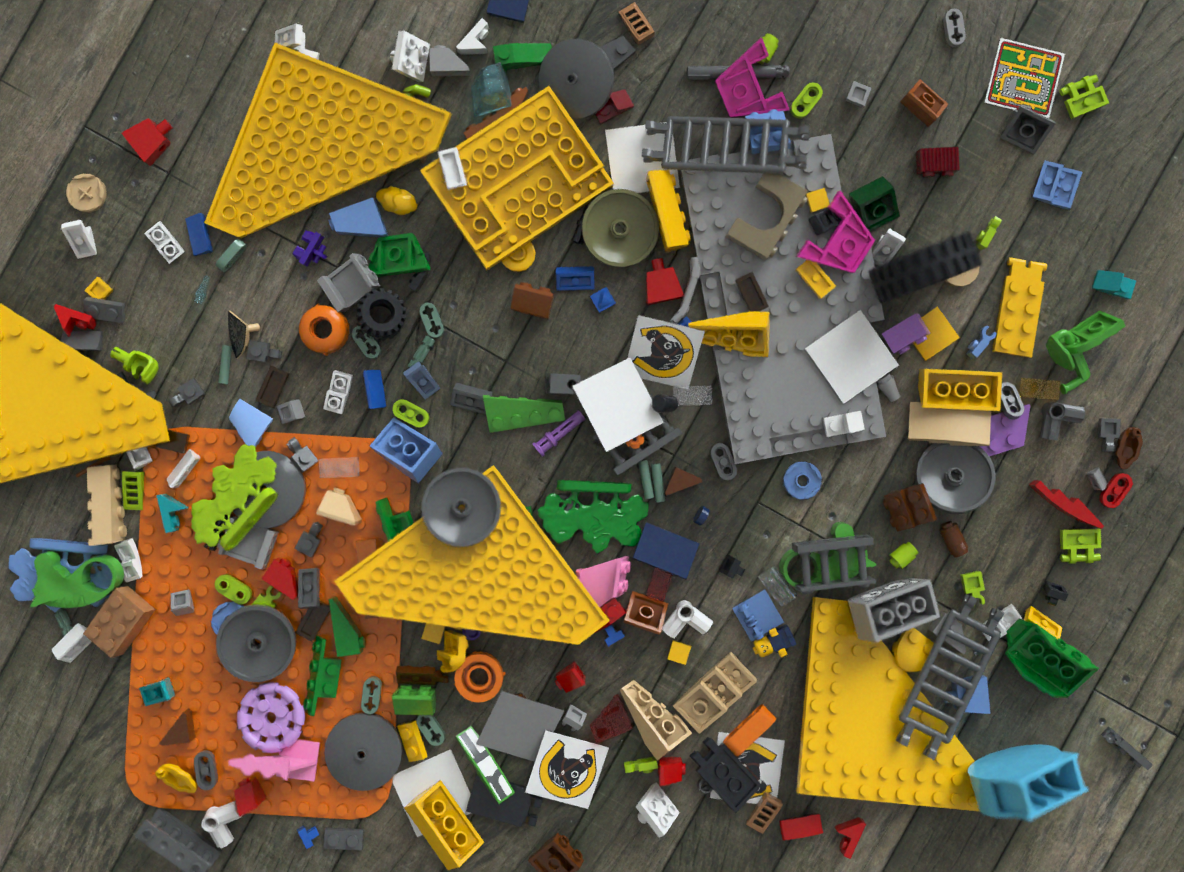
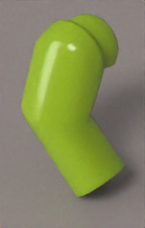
M417 84L406 87L403 90L404 94L411 97L420 95L429 98L431 88Z

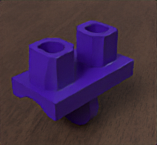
M306 230L301 239L309 243L306 250L297 246L292 255L307 267L311 261L318 263L321 257L326 260L328 256L323 254L326 246L321 244L325 237L317 232L313 233Z

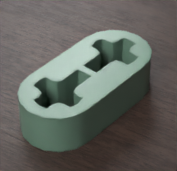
M240 238L236 239L217 260L216 267L222 272L229 270L246 250L247 244Z
M424 303L420 307V316L426 331L432 338H440L444 334L445 329L439 312L432 303ZM426 307L434 309L431 312L433 319H430L427 314L424 315ZM431 322H435L437 327H441L438 330L439 334L436 335L434 332H431L433 329Z
M355 327L352 331V337L361 351L368 358H378L382 350L377 340H374L372 336L368 338L366 336L367 333L364 334L367 339L366 341L362 338H357L359 335L358 330L361 327ZM368 343L372 347H377V349L375 350V355L372 353L368 354V351L370 350L367 346Z
M376 676L369 677L363 685L361 709L366 714L375 713L380 706L382 682ZM372 681H375L374 683L375 685H378V687H376L373 693H371V687L368 686V684H370ZM370 697H373L372 704H375L372 709H369V706L366 705Z
M419 715L416 722L427 741L433 746L441 745L445 739V732L434 715ZM423 716L424 718H430L428 722L431 726L430 728L426 723H421V721L423 720ZM432 729L435 732V734H441V736L439 737V741L437 739H432Z

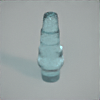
M209 276L204 277L195 293L196 298L194 302L202 304L206 298L210 280Z

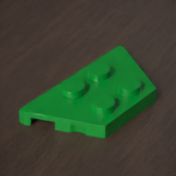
M413 233L379 237L374 251L368 259L371 261L368 268L377 277L430 270L417 237Z

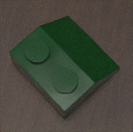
M883 176L849 193L852 208L869 232L900 217L895 189Z

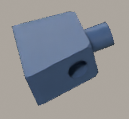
M982 675L965 712L990 714L986 676ZM973 676L965 677L963 679L970 682ZM952 682V691L946 692L962 700L966 689Z

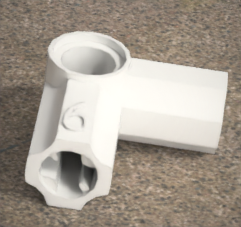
M683 600L677 604L674 612L663 624L662 630L668 636L675 639L686 623H688L704 635L711 628L713 621L692 606L689 601ZM684 607L690 608V612L686 615L680 613Z
M236 801L221 807H210L202 820V828L210 833L217 847H226L234 839L226 823L241 818L237 812Z

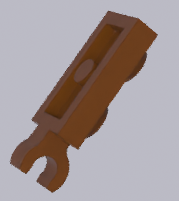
M405 665L397 666L396 668L397 683L436 685V682H449V676H443V674H450V672L443 673L440 669L436 671L435 667H412Z

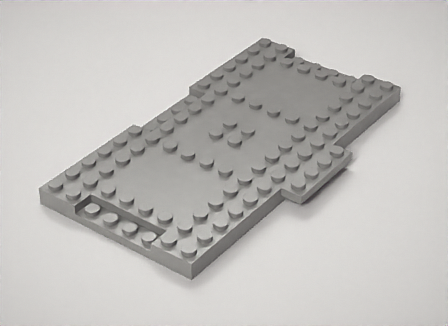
M831 134L811 137L809 141H793L790 149H788L787 156L807 155L806 169L786 167L785 173L780 175L808 191L807 193L825 188L829 203H831L836 193L841 191ZM748 150L747 165H759L760 153L752 154L751 150ZM780 150L768 152L766 165L778 166ZM740 152L728 154L727 164H739ZM708 156V163L720 162V156ZM700 158L690 159L688 162L700 163ZM680 170L695 256L699 258L701 271L699 278L707 319L750 312L735 280L753 272L769 306L759 311L769 312L768 357L742 355L743 352L733 349L732 351H727L723 346H712L734 464L886 437L877 383L874 382L843 404L805 349L859 310L862 311L869 323L884 320L882 303L878 300L868 273L870 269L875 267L872 248H870L855 273H849L817 263L836 285L822 299H819L796 272V269L806 261L796 256L806 240L811 241L823 250L838 225L817 236L809 223V218L825 209L811 213L807 201L802 208L798 207L795 212L798 216L792 225H787L785 230L788 232L783 241L778 240L775 245L778 248L772 258L768 257L766 260H763L726 238L737 217L760 230H769L779 224L781 218L779 204L775 199L755 188L763 173ZM824 214V216H825V218H826L828 224L830 225V222L828 221L826 215ZM861 411L865 430L826 437L822 418Z

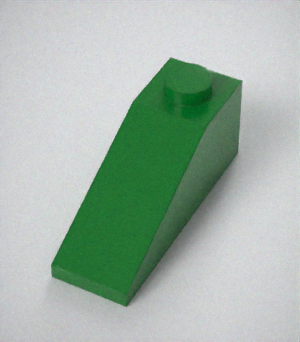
M511 43L493 46L497 72L541 65L544 57L552 48L551 43Z
M330 598L329 605L337 657L362 653L363 648L366 646L364 636L361 637V631L338 598Z

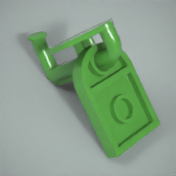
M1098 311L1069 331L1061 329L1049 337L1046 347L1052 360L1057 365L1070 371L1075 369L1078 376L1066 384H1060L1062 394H1067V392L1086 382L1090 377V370L1082 352L1100 345L1110 336L1117 334L1126 327L1124 320Z

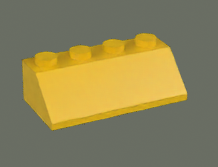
M669 170L648 171L646 181L653 208L657 214L665 253L688 247V242L691 241L689 231L684 228L683 223H686L684 212H680L679 209L681 200L679 193H675L674 186H676L674 174L670 175Z
M919 369L918 391L922 408L1000 411L1002 372Z
M441 780L416 796L404 807L447 870L460 867L485 843Z

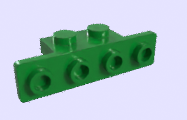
M388 498L375 502L376 511L380 516L382 529L386 534L388 542L414 524L410 511L393 515Z
M316 636V640L312 645L313 659L309 664L310 679L307 680L306 684L308 692L307 698L303 703L305 712L310 716H315L317 697L336 698L342 661L340 658H324L326 639L321 636Z

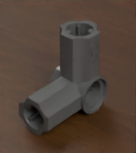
M1057 402L1045 403L1042 407L1043 421L1040 438L1058 441L1061 420L1081 424L1085 418L1084 407ZM1055 406L1056 413L1052 415L1051 410Z

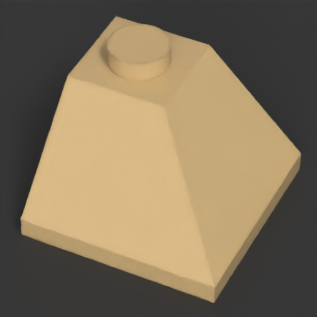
M339 488L327 490L317 510L318 515L351 525L361 523L362 518L350 496L344 494L345 490Z

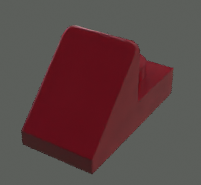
M625 89L612 92L605 106L595 116L601 125L633 108L634 105Z

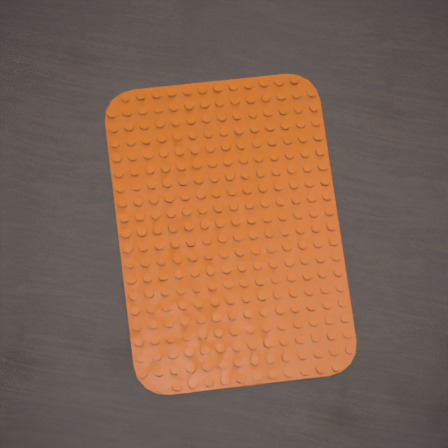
M198 427L168 429L189 434L186 452L191 449L201 459L178 488H171L168 485L167 477L186 453L183 454L155 446H148L147 448L152 462L143 467V472H145L143 510H140L138 542L142 577L136 579L135 592L156 610L132 642L125 753V774L128 786L134 796L146 805L166 809L207 811L210 807H221L236 801L234 790L239 786L238 783L247 777L250 780L256 777L266 798L256 809L248 812L249 814L349 820L366 818L380 810L388 799L393 777L381 787L373 790L358 791L347 788L331 775L326 765L324 750L329 733L339 721L351 714L363 712L361 709L363 685L371 676L378 677L382 682L380 706L374 714L384 717L396 728L397 715L394 713L392 695L399 685L397 683L396 668L400 666L402 619L388 617L365 619V614L356 612L334 581L358 564L356 541L376 539L377 550L388 543L386 534L382 529L380 516L376 511L375 502L388 498L393 515L409 511L411 478L370 448L371 443L376 438L264 432L261 441L255 447L256 452L273 451L291 458L294 454L286 444L295 437L301 448L307 446L319 461L303 473L306 483V495L299 512L289 522L271 528L279 531L268 565L261 570L248 562L227 555H219L218 548L216 551L209 550V547L206 549L204 547L205 542L197 544L194 539L196 532L191 528L193 503L202 499L214 500L216 494L212 491V483L215 480L213 468L220 465H225L229 469L234 468V456L239 448L245 444L243 439L240 438L238 431ZM334 488L345 490L344 494L350 496L362 518L361 523L351 525L318 515L317 510L327 490H333ZM168 494L189 507L175 511V515L179 517L180 521L179 530L165 533L156 495ZM233 511L230 514V518L236 516ZM318 522L323 525L317 536L322 541L311 558L294 548L303 531L309 533L313 523ZM283 557L292 563L291 566L295 568L297 583L299 569L318 568L320 569V601L329 605V599L337 597L361 631V637L364 636L366 646L363 648L362 653L337 657L331 612L327 615L317 636L326 639L324 658H340L342 661L336 698L317 697L315 716H310L305 712V723L301 727L300 731L302 733L298 738L299 740L320 742L315 781L292 778L284 780L283 777L276 776V773L270 778H265L258 770L250 775H245L240 768L229 765V760L242 759L248 754H252L254 757L279 755V752L263 753L260 749L255 750L243 740L241 729L238 730L237 711L240 710L242 705L240 702L248 691L252 688L256 689L260 684L267 682H276L283 687L285 685L290 687L299 696L300 699L298 700L302 706L307 698L306 684L307 680L310 679L309 664L313 659V642L295 633L296 650L289 666L273 679L263 682H249L232 675L225 669L218 657L216 649L217 634L214 633L211 626L213 611L219 605L232 601L220 594L215 588V581L221 575L229 574L251 588L252 598L247 603L242 604L247 606L252 605L261 593L266 596V590L271 585L261 578L274 559H281ZM225 581L222 582V587L224 588L227 587V583ZM273 588L272 594L277 595L279 590ZM190 589L194 612L176 616L171 611V593ZM241 591L238 592V596L243 598V593ZM282 593L280 598L273 600L277 604L274 609L287 617L296 632L308 608H298V598L292 600ZM169 677L175 696L167 701L145 706L139 688ZM375 681L368 684L371 687V693L378 687V685H375ZM277 693L276 698L281 699V694ZM264 694L259 695L261 700L266 699ZM370 697L369 702L366 703L369 709L375 706V704H372L373 697ZM292 703L287 705L290 712L294 710ZM249 707L248 713L252 714L254 708ZM190 709L193 716L195 738L187 743L164 746L159 744L181 714ZM269 712L267 716L268 721L271 723L275 722L276 715L273 712ZM291 721L290 726H289V727H291V728L294 727V722H293V721ZM250 724L248 727L250 732L254 731V729ZM282 734L278 735V738L281 741V738L283 737ZM263 736L261 741L266 742L268 737ZM203 750L211 751L215 756L218 782L210 790H202L197 785V790L194 793L180 792L166 785L162 779H158L155 775L156 770L161 765L174 764L189 773L197 783L194 768L195 756ZM359 752L360 755L365 756L364 752ZM203 757V761L207 763L208 758ZM206 776V780L210 782L211 778Z

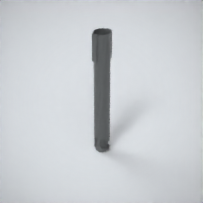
M752 65L756 78H781V76L786 78L790 73V68L787 65H784V67L781 65ZM687 66V79H717L730 66Z

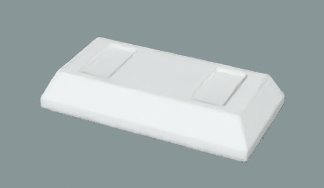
M457 147L439 151L438 155L447 189L466 186Z

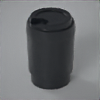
M659 394L652 400V408L658 413L672 412L678 407V400L672 395Z

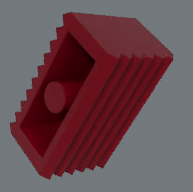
M958 147L919 149L916 152L917 175H923V178L934 177L935 174H942V177L954 176V173L959 171Z

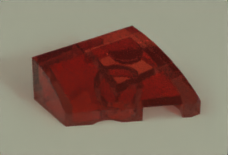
M619 694L614 695L611 702L604 707L600 715L589 725L597 744L634 729Z

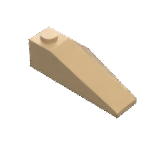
M635 680L620 689L645 745L657 761L692 734L678 715H673L666 710V706L663 703L659 704L652 698V694Z

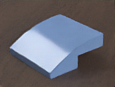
M1044 161L1032 198L1070 210L1082 172L1064 168L1062 164Z

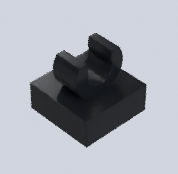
M727 554L719 571L733 579L735 574L742 576L745 569L740 567V560Z
M1045 581L1043 589L1047 594L1045 599L1048 600V604L1056 606L1058 599L1066 601L1068 593L1064 586Z

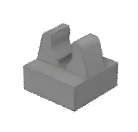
M853 81L845 101L863 108L870 94L871 87Z
M570 705L564 715L562 725L565 726L567 723L572 727V731H579L587 714Z

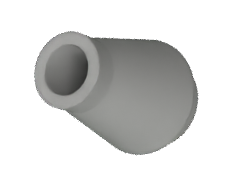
M887 373L876 381L877 387L886 395L890 402L900 398L893 375Z

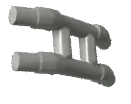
M692 257L689 260L690 277L680 308L670 320L673 324H677L689 311L696 283L701 274L698 257Z

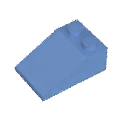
M394 417L370 445L371 449L417 483L423 479L442 455L435 442Z

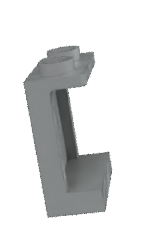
M352 253L348 261L328 276H321L317 280L337 312L348 311L360 302L367 292L371 293L373 289L380 287L377 275L370 271L367 266V260L360 254Z
M231 517L230 523L234 524L238 517ZM253 526L242 541L232 550H224L219 540L217 546L219 549L218 554L248 562L262 570L268 565L279 531Z

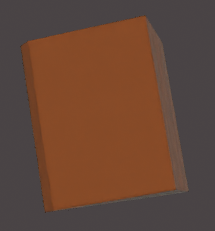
M921 79L900 101L928 127L941 115L948 105Z
M632 591L626 607V614L623 616V622L660 635L668 603Z

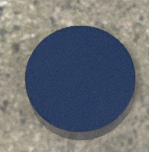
M701 506L693 522L699 526L702 525L709 515V509Z

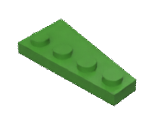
M483 395L490 433L565 421L562 400H530L521 397L516 399L506 396L490 397V395Z

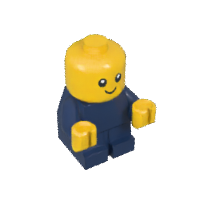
M785 624L778 628H771L767 633V637L764 636L759 640L756 639L754 641L755 647L752 649L755 655L758 654L761 658L772 654L773 650L782 658L788 655L785 649L796 645V641L789 626Z

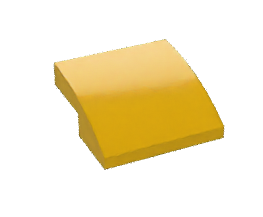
M937 306L921 317L931 334L926 336V341L918 345L915 342L913 345L924 361H926L960 337Z

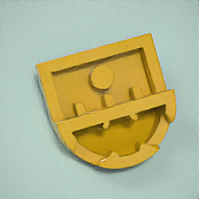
M915 628L903 631L898 641L894 642L892 646L897 666L908 673L921 671L934 642Z
M452 630L444 631V650H437V660L442 661L443 666L440 667V670L443 673L456 671L464 663L468 648V641L465 635Z

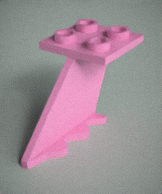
M624 556L586 569H577L576 576L598 606L601 607L613 597L617 598L623 595L624 592H627L628 580H626V576L630 572L631 561H629V556Z
M297 739L290 747L283 748L279 755L254 757V755L248 754L242 759L229 760V765L240 768L245 775H250L258 770L265 778H270L276 773V776L283 777L284 780L292 778L315 781L320 742Z

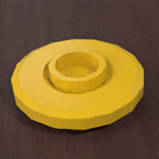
M529 242L502 260V263L511 271L521 272L527 270L535 260L536 252L534 245Z

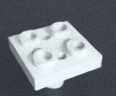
M399 31L396 49L390 53L394 55L390 56V60L393 63L392 70L417 82H423L430 44L406 31Z
M657 782L650 786L636 806L639 811L638 820L642 824L648 822L659 838L666 834L680 813Z

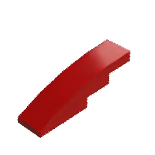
M1033 480L1029 484L1045 501L1064 514L1094 528L1102 529L1104 527L1079 498L1071 497L1068 499L1060 489H1052L1050 491L1041 480Z

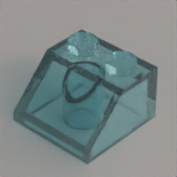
M501 62L483 67L471 85L475 117L512 106L509 81Z

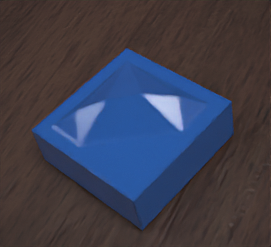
M607 287L590 296L599 313L616 304Z

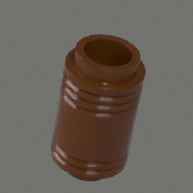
M952 521L943 523L939 532L950 554L955 558L968 552V545L956 522L952 523Z

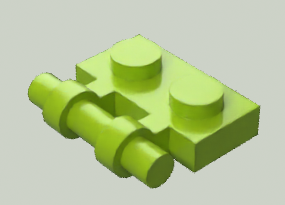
M1096 74L1085 76L1080 81L1068 83L1065 87L1059 89L1061 96L1070 95V99L1064 103L1071 119L1109 104L1103 86L1094 87L1093 83L1098 82ZM1084 87L1086 92L1079 95L1077 90Z
M1101 529L1060 530V549H1068V554L1060 555L1061 562L1076 564V562L1093 563L1094 561L1101 560L1100 553L1094 554V548H1101ZM1077 549H1085V553L1077 554Z

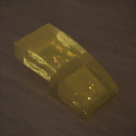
M1021 378L1019 396L1059 400L1061 381Z

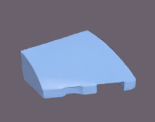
M241 399L238 400L229 416V420L235 426L245 444L248 446L254 445L255 447L273 422V418Z

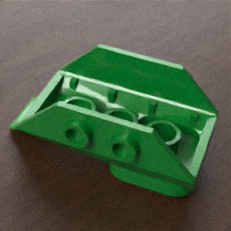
M1019 618L1007 630L1008 648L1005 654L1027 682H1032L1041 692L1047 693L1051 697L1068 698L1099 670L1086 655L1073 646L1066 644L1062 639H1057L1036 623H1030Z

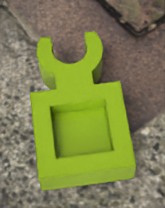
M996 216L991 218L987 228L979 232L976 237V241H978L976 248L983 250L988 247L1002 221Z
M981 571L961 574L964 593L970 594L974 598H979L980 604H985L984 597L980 595V591L985 590Z
M269 586L266 590V596L261 593L252 605L259 604L275 608L277 604L273 600L280 598L282 592L279 591L277 595H273L272 589L274 587Z
M655 757L624 762L625 773L637 770L639 772L643 771V773L654 772V769H658Z

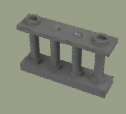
M659 413L664 422L660 424L664 430L663 437L660 439L654 437L650 430L644 432L643 434L648 441V446L643 450L641 447L632 449L630 446L632 457L627 460L621 457L616 448L609 450L616 462L614 463L616 467L613 468L616 474H621L680 436L682 432L679 427L675 429L673 426L670 427L663 414ZM594 431L596 434L593 436L594 440L598 438L596 431Z
M864 534L792 543V550L801 556L803 584H796L795 589L802 592V594H812L814 590L857 585L858 587L865 588L869 587L870 584L876 583V579L867 576L865 555L867 545H873V537ZM850 547H855L858 554L859 577L848 578L846 551ZM836 549L839 551L841 579L830 581L828 553L830 552L829 550ZM818 551L820 554L822 582L811 583L809 555H811V552Z
M159 808L150 821L146 819L134 836L184 872H206L208 868L213 866L223 851L163 808Z

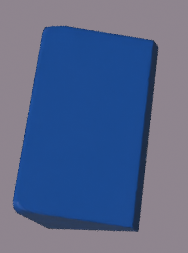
M198 213L186 218L193 255L198 256L213 252L208 227L204 223L206 220L205 215Z
M557 267V291L595 289L594 267Z
M364 371L368 407L370 409L385 408L386 401L381 371Z

